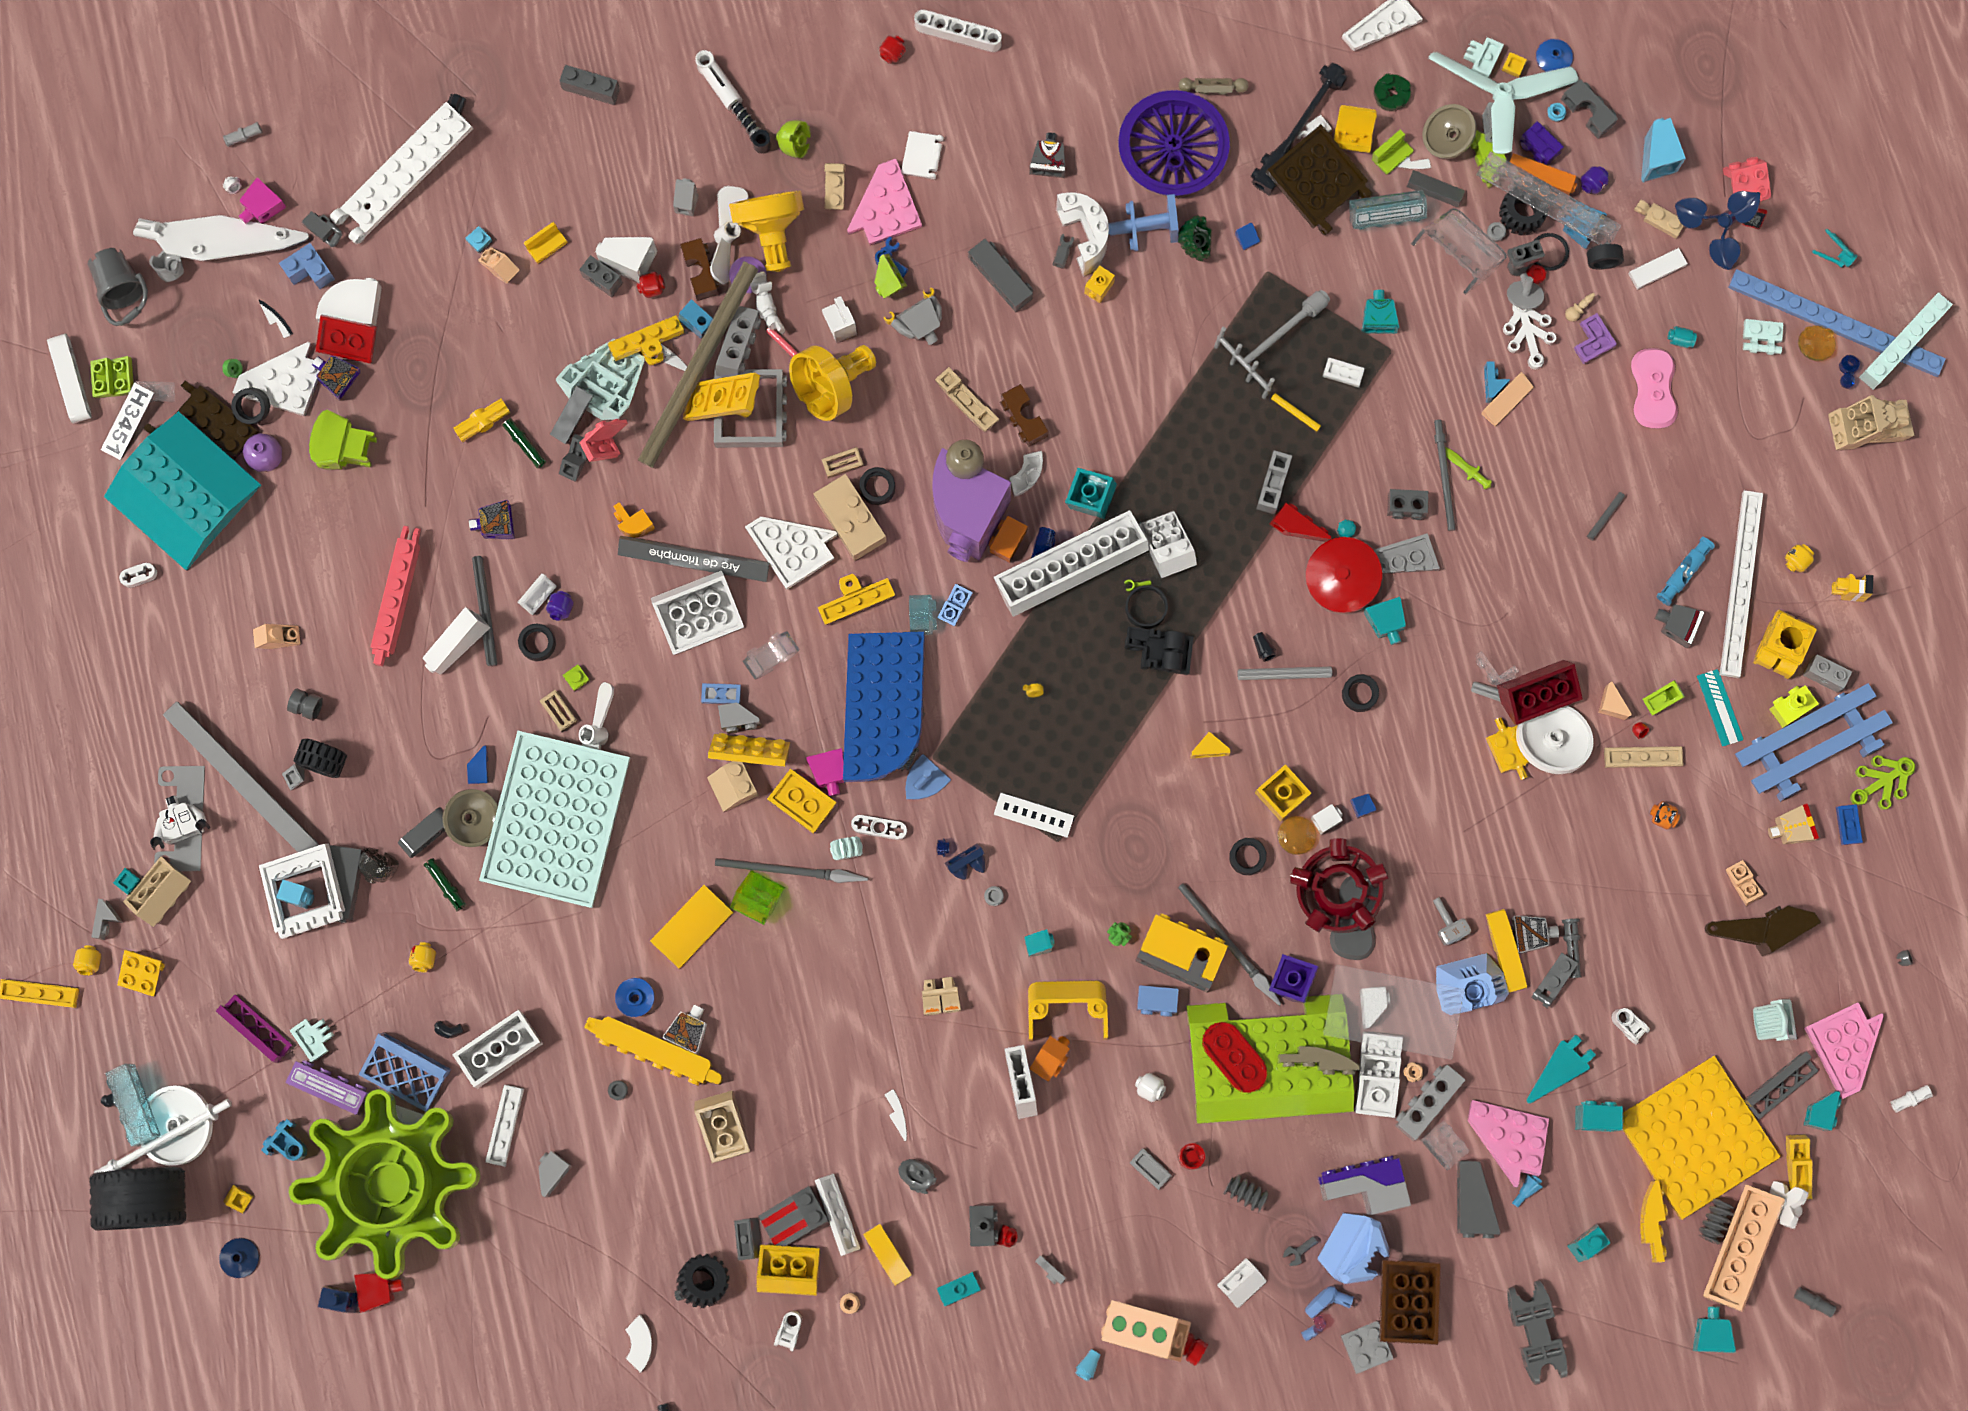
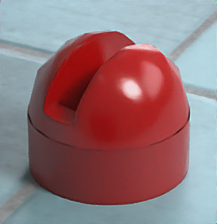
M1638 722L1632 727V732L1638 739L1644 738L1650 730L1642 722Z

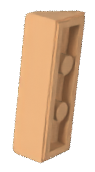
M1521 372L1481 414L1496 426L1533 389L1532 384Z

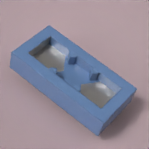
M702 683V704H740L741 685Z

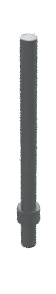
M1435 420L1436 435H1434V440L1438 448L1448 531H1455L1445 450L1446 435L1443 434L1442 420Z

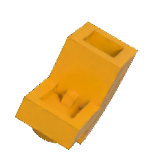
M620 502L613 506L616 511L613 514L620 523L617 526L625 536L639 538L655 529L643 509L629 517Z

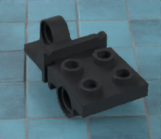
M1128 626L1124 648L1132 651L1142 650L1140 669L1146 670L1151 664V670L1183 675L1190 674L1193 636H1186L1185 633L1177 631L1161 632V630H1157L1154 634V629L1149 630Z

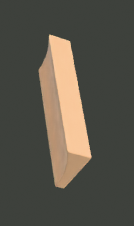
M1745 1185L1703 1296L1706 1299L1743 1312L1785 1199Z

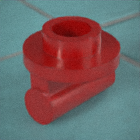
M1003 1225L997 1244L1008 1248L1012 1247L1018 1239L1016 1229Z

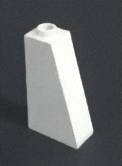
M465 607L424 655L423 659L426 662V668L431 673L436 672L441 675L491 627L479 614Z

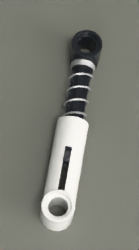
M707 50L700 51L695 57L698 71L703 74L728 110H732V113L736 114L737 120L741 121V126L745 127L746 133L749 134L754 150L760 154L767 153L771 148L769 133L755 124L756 121H753L750 117L751 114H748L747 108H744L742 105L743 99L716 63L712 53ZM703 61H709L707 65L701 64ZM760 139L766 140L763 144L757 143Z

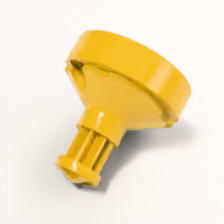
M801 191L766 195L730 203L732 222H736L739 226L759 235L760 244L764 249L766 271L781 272L790 267L791 262L788 260L785 242H787L785 229L800 215V211L804 210Z
M865 345L857 347L851 354L841 356L838 359L820 346H810L792 357L789 365L790 379L798 398L806 404L808 411L820 420L830 421L849 410L852 404L850 382L864 371L874 369L876 367V358L871 349Z

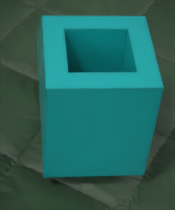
M1048 929L1024 937L1028 957L1050 953L1055 945L1053 934H1049Z
M1830 1092L1807 1106L1804 1126L1823 1131H1832V1128H1835L1837 1123L1836 1110L1841 1105L1840 1092Z

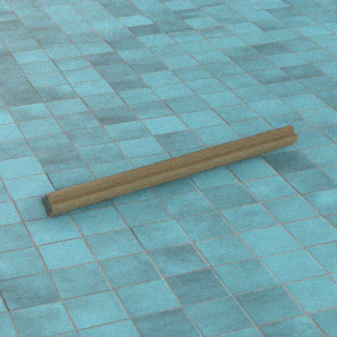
M745 261L742 263L638 458V461L644 465L653 468L759 270L752 264Z

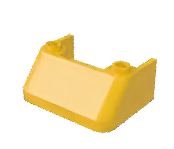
M1099 981L1034 982L1029 986V1041H1033V1020L1043 1019L1047 1015L1048 1003H1087L1089 1015L1093 1018H1102L1103 1040L1108 1039L1106 988L1103 983Z

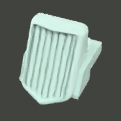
M1790 999L1771 1001L1769 1005L1753 1009L1754 1026L1758 1040L1776 1039V1041L1797 1039Z

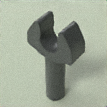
M1311 1237L1298 1248L1289 1246L1285 1249L1282 1257L1293 1253L1295 1259L1289 1263V1266H1297L1302 1262L1301 1255L1318 1242L1314 1237Z

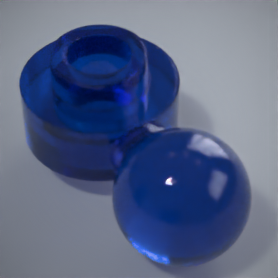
M1853 355L1844 356L1839 363V369L1844 374L1840 378V384L1846 389L1852 388L1855 385L1856 380L1853 374L1860 367L1859 360Z

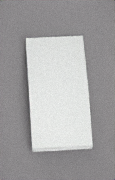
M1363 1031L1355 1113L1395 1118L1403 1040L1401 1035Z

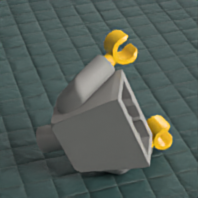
M930 288L931 294H926L923 290L924 299L896 317L890 311L889 313L892 318L886 319L884 317L886 324L891 325L898 333L910 339L915 338L918 340L924 337L929 345L936 342L938 338L933 330L940 326L942 307L936 296H934V289Z

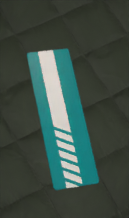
M1716 669L1697 675L1721 745L1726 746L1742 741L1743 736L1719 670Z

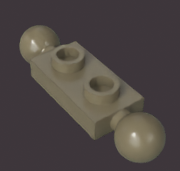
M1183 78L1179 81L1178 86L1181 91L1186 92L1195 89V92L1200 94L1218 93L1224 95L1232 93V89H1235L1238 93H1244L1247 91L1249 84L1244 78H1239L1235 82H1232V78H1195V81Z

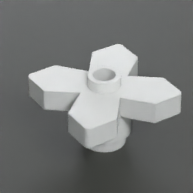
M1774 1181L1769 1191L1770 1194L1785 1199L1778 1218L1780 1219V1224L1794 1229L1802 1214L1801 1205L1805 1204L1808 1192L1797 1187L1788 1191V1186Z

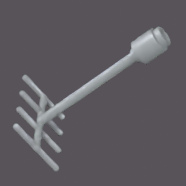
M1323 290L1314 292L1302 302V310L1245 358L1239 354L1242 344H1238L1235 350L1223 337L1226 327H1222L1214 348L1217 349L1221 342L1233 355L1230 365H1234L1237 359L1249 372L1246 382H1250L1253 376L1265 389L1262 398L1266 399L1275 379L1271 378L1269 383H1267L1255 371L1259 362L1254 361L1252 367L1249 363L1306 316H1316L1328 306L1330 298Z

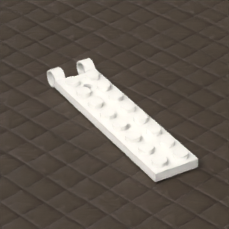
M445 102L341 208L332 212L330 220L339 226L350 215L360 226L350 232L349 238L355 244L361 243L473 130V127ZM369 203L371 207L366 210L365 205Z

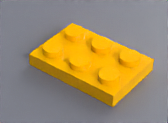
M791 768L767 798L769 802L813 834L837 804Z

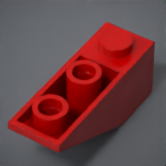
M1287 503L1282 505L1269 523L1286 536L1322 542L1331 539V536L1328 534L1329 532L1325 528L1315 525L1312 518L1307 515L1303 516L1298 512V508L1290 503L1289 505Z

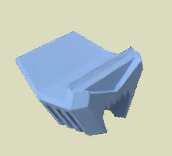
M1487 953L1436 966V991L1442 1011L1449 1015L1503 1002L1509 994L1504 973Z
M1342 1214L1317 1258L1334 1279L1344 1284L1369 1281L1378 1275L1377 1271L1367 1269L1366 1267H1369L1367 1262H1372L1370 1257H1375L1374 1252L1379 1251L1383 1257L1389 1256V1246L1380 1221L1367 1216Z

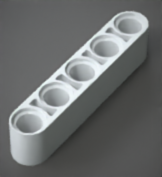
M919 10L915 14V28L921 33L990 52H996L1001 48L1002 36L996 29L927 10ZM921 19L927 20L926 23H920L919 21ZM938 24H943V25H944L943 28H938V27H936V26H937ZM955 29H961L962 32H961V33H956V32H954V30H955ZM973 34L980 35L978 38L972 37ZM997 39L998 41L995 43H991L989 40Z
M65 333L47 339L70 421L74 424L92 418L68 335Z

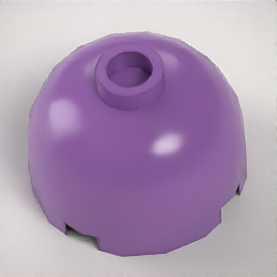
M262 433L250 437L244 444V459L257 472L272 471L282 460V447L272 436Z

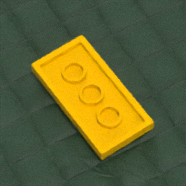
M714 734L708 751V759L785 767L790 750V742L782 739L768 740L763 737L749 738L744 735Z

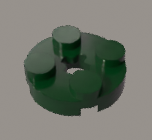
M1385 74L1376 82L1373 95L1377 105L1383 110L1390 112L1402 109L1410 99L1411 85L1400 75ZM1394 89L1397 95L1389 96L1390 92L1388 90Z

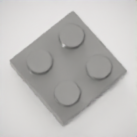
M1378 1321L1340 1336L1356 1374L1393 1359L1387 1342H1379L1380 1325Z

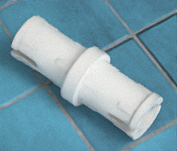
M1925 1085L1916 1091L1906 1092V1095L1890 1101L1893 1110L1898 1113L1907 1107L1917 1106V1103L1933 1097L1930 1088Z

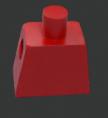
M377 1274L354 1275L360 1313L394 1301L393 1293L404 1291L402 1279L391 1281V1279L381 1278Z

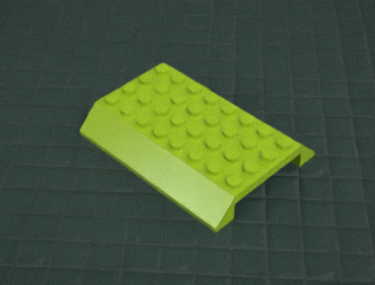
M1342 994L1308 996L1306 1002L1303 1003L1304 1015L1229 1021L1226 1003L1186 1006L1190 1029L1197 1124L1354 1112L1353 1075H1343L1342 1071H1335L1334 1075H1323V1071H1318L1317 1063H1315V1067H1303V1063H1295V1067H1283V1063H1278L1279 1054H1297V1047L1299 1046L1330 1050L1351 1060L1347 1014ZM1217 1022L1232 1024L1253 1047L1267 1067V1078L1260 1089L1251 1093H1243L1236 1090L1224 1077L1203 1049L1202 1038L1209 1026Z

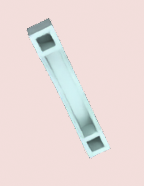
M1938 292L1859 378L1871 389L1878 386L1953 304Z

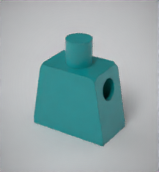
M1400 597L1365 608L1364 615L1378 638L1388 636L1391 645L1401 642L1398 632L1405 629L1406 623Z
M1707 1307L1708 1319H1697L1693 1351L1736 1353L1730 1320L1720 1319V1307Z

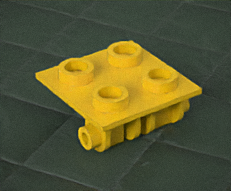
M125 949L117 985L154 997L159 973L163 971L165 964L161 960Z

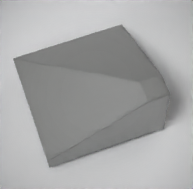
M297 764L292 765L282 773L290 790H293L305 781L304 768Z

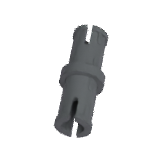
M1801 1287L1795 1292L1794 1299L1810 1306V1309H1816L1830 1318L1833 1316L1836 1306L1821 1299V1296L1813 1295Z

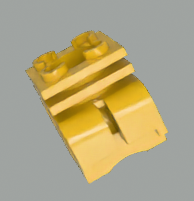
M1777 610L1767 626L1763 639L1755 653L1753 663L1767 669H1771L1775 665L1773 671L1789 679L1795 673L1798 665L1802 664L1817 629L1808 622L1799 618L1796 620L1795 616L1782 610ZM1780 635L1787 637L1791 641L1792 649L1786 648L1781 643Z

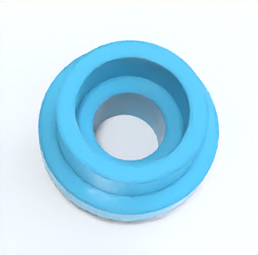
M1560 103L1550 105L1547 110L1548 117L1553 121L1563 120L1566 115L1565 107ZM1553 111H1558L1559 115H1555Z

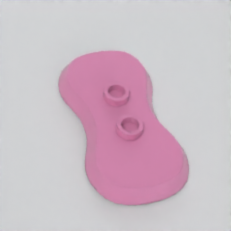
M1657 348L1641 350L1634 355L1631 362L1632 373L1638 385L1634 415L1637 421L1645 427H1668L1675 422L1678 414V407L1671 391L1675 362L1672 356L1665 350Z

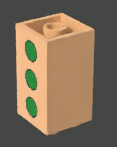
M1111 1301L1106 1312L1108 1316L1107 1321L1101 1331L1103 1341L1181 1362L1191 1322Z

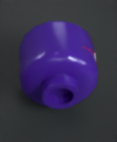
M1592 166L1581 177L1582 189L1586 193L1598 194L1609 182L1608 172L1601 166Z
M558 591L551 594L546 611L550 614V618L560 621L569 617L574 602L568 593Z

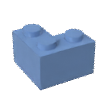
M311 243L279 263L293 285L309 275L319 289L335 280Z

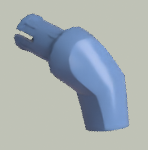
M1329 1286L1308 1304L1305 1312L1311 1318H1314L1333 1302L1350 1308L1354 1296L1337 1291L1335 1286Z

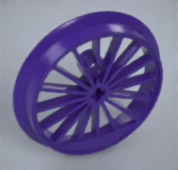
M1167 90L1151 94L1131 108L1122 122L1118 146L1123 165L1136 182L1155 193L1180 196L1199 191L1217 178L1227 161L1230 139L1223 117L1211 103L1190 92ZM1169 115L1171 135H1169L1160 116ZM1172 115H1182L1177 133L1174 134ZM1199 115L1183 134L1179 136L1185 116ZM1155 117L1164 135L1145 121L1144 118ZM1202 118L1209 123L1210 127L1183 139ZM1140 122L1160 139L1134 132L1133 129ZM1211 131L1214 132L1217 140L1188 143ZM1133 136L1158 145L1130 147V137ZM1217 146V156H1210L1188 148ZM1160 150L1136 162L1131 152ZM1164 154L1146 174L1138 167ZM1187 154L1212 161L1213 164L1208 170H1205ZM1168 156L1160 182L1150 178L1149 176ZM1177 159L1180 162L1179 165L1175 166L1170 161ZM1184 159L1203 175L1194 180L1184 163ZM1167 168L1174 172L1175 184L1163 183ZM1183 168L1190 182L1178 184L1177 172Z

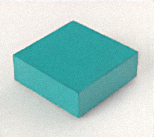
M124 868L113 884L129 895L141 879L127 868Z

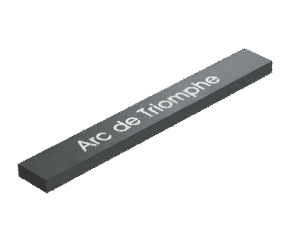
M626 536L619 537V556L713 573L722 570L724 575L767 582L769 562Z

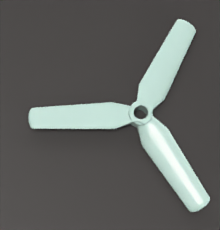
M1433 52L1429 55L1430 60L1493 94V100L1495 101L1491 107L1493 152L1497 154H1506L1512 151L1515 104L1513 100L1529 98L1576 83L1579 80L1573 67H1566L1516 78L1508 83H1497L1439 52Z

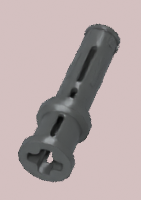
M1579 919L1562 920L1565 931L1563 940L1567 943V955L1573 960L1572 951L1574 950L1575 962L1579 964L1570 978H1582L1578 944L1581 938L1578 932Z

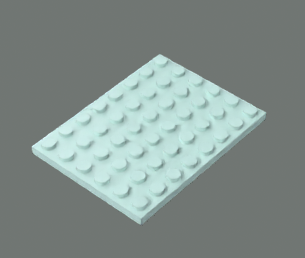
M517 731L479 881L593 908L630 757Z

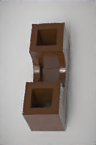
M702 238L681 243L680 246L686 266L697 265L702 268L698 276L690 278L696 300L699 301L717 296V289L720 288V285L713 278L710 271L712 260L708 261L707 255L710 254L707 243L703 244Z
M1022 384L1001 394L1002 401H1000V404L1004 411L1009 412L1011 416L1009 420L1012 426H1017L1020 432L1018 436L1022 443L1026 442L1027 446L1030 447L1048 437L1049 431L1040 416L1034 419H1026L1021 414V411L1030 405V398Z

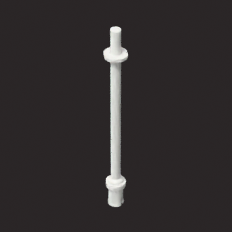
M226 1099L216 1106L207 1104L205 1112L120 1160H110L107 1165L95 1170L94 1173L121 1170L123 1166L209 1118L217 1120L219 1112L232 1106L231 1101Z

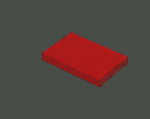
M322 314L320 315L315 352L371 364L377 326Z

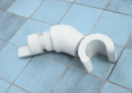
M765 272L756 273L750 287L753 293L758 294L756 295V303L759 315L766 321L770 330L778 329L779 333L784 334L785 328L776 314L771 293H768L772 289V282L766 281Z

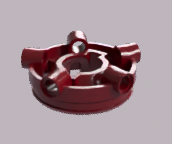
M1334 838L1330 839V847L1324 848L1312 855L1303 865L1302 869L1294 867L1290 883L1297 885V899L1302 911L1308 917L1305 922L1307 926L1318 933L1322 929L1334 933H1349L1359 929L1365 931L1375 924V917L1380 911L1384 900V881L1389 878L1383 863L1376 865L1373 859L1365 852L1347 846V839ZM1350 856L1355 857L1352 865L1345 863L1334 864L1323 870L1322 873H1316V875L1313 873L1321 863L1330 858L1335 862L1350 861ZM1360 860L1370 866L1366 868V872L1374 889L1379 887L1378 898L1371 896L1370 883L1364 878L1365 874L1363 871L1357 868ZM1344 872L1354 879L1356 887L1362 889V895L1360 899L1352 898L1344 904H1334L1325 897L1324 890L1322 889L1323 884L1329 879L1330 875ZM1312 888L1315 900L1318 902L1323 913L1317 909H1314L1311 913L1306 900V891L1311 892ZM1369 901L1376 902L1371 912L1366 908ZM1327 916L1336 919L1335 927L1330 926L1332 921ZM1352 918L1356 922L1350 926L1340 927L1341 920Z

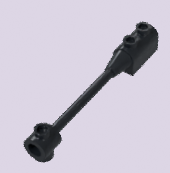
M1330 63L1329 66L1324 65L1319 74L1321 75L1320 80L1323 85L1288 138L1272 151L1270 155L1265 153L1260 161L1263 164L1262 167L1254 169L1251 174V178H1253L1252 184L1258 190L1268 196L1272 194L1277 185L1265 171L1291 150L1294 140L1328 89H1336V87L1341 89L1348 76L1345 75L1346 72L1340 65Z

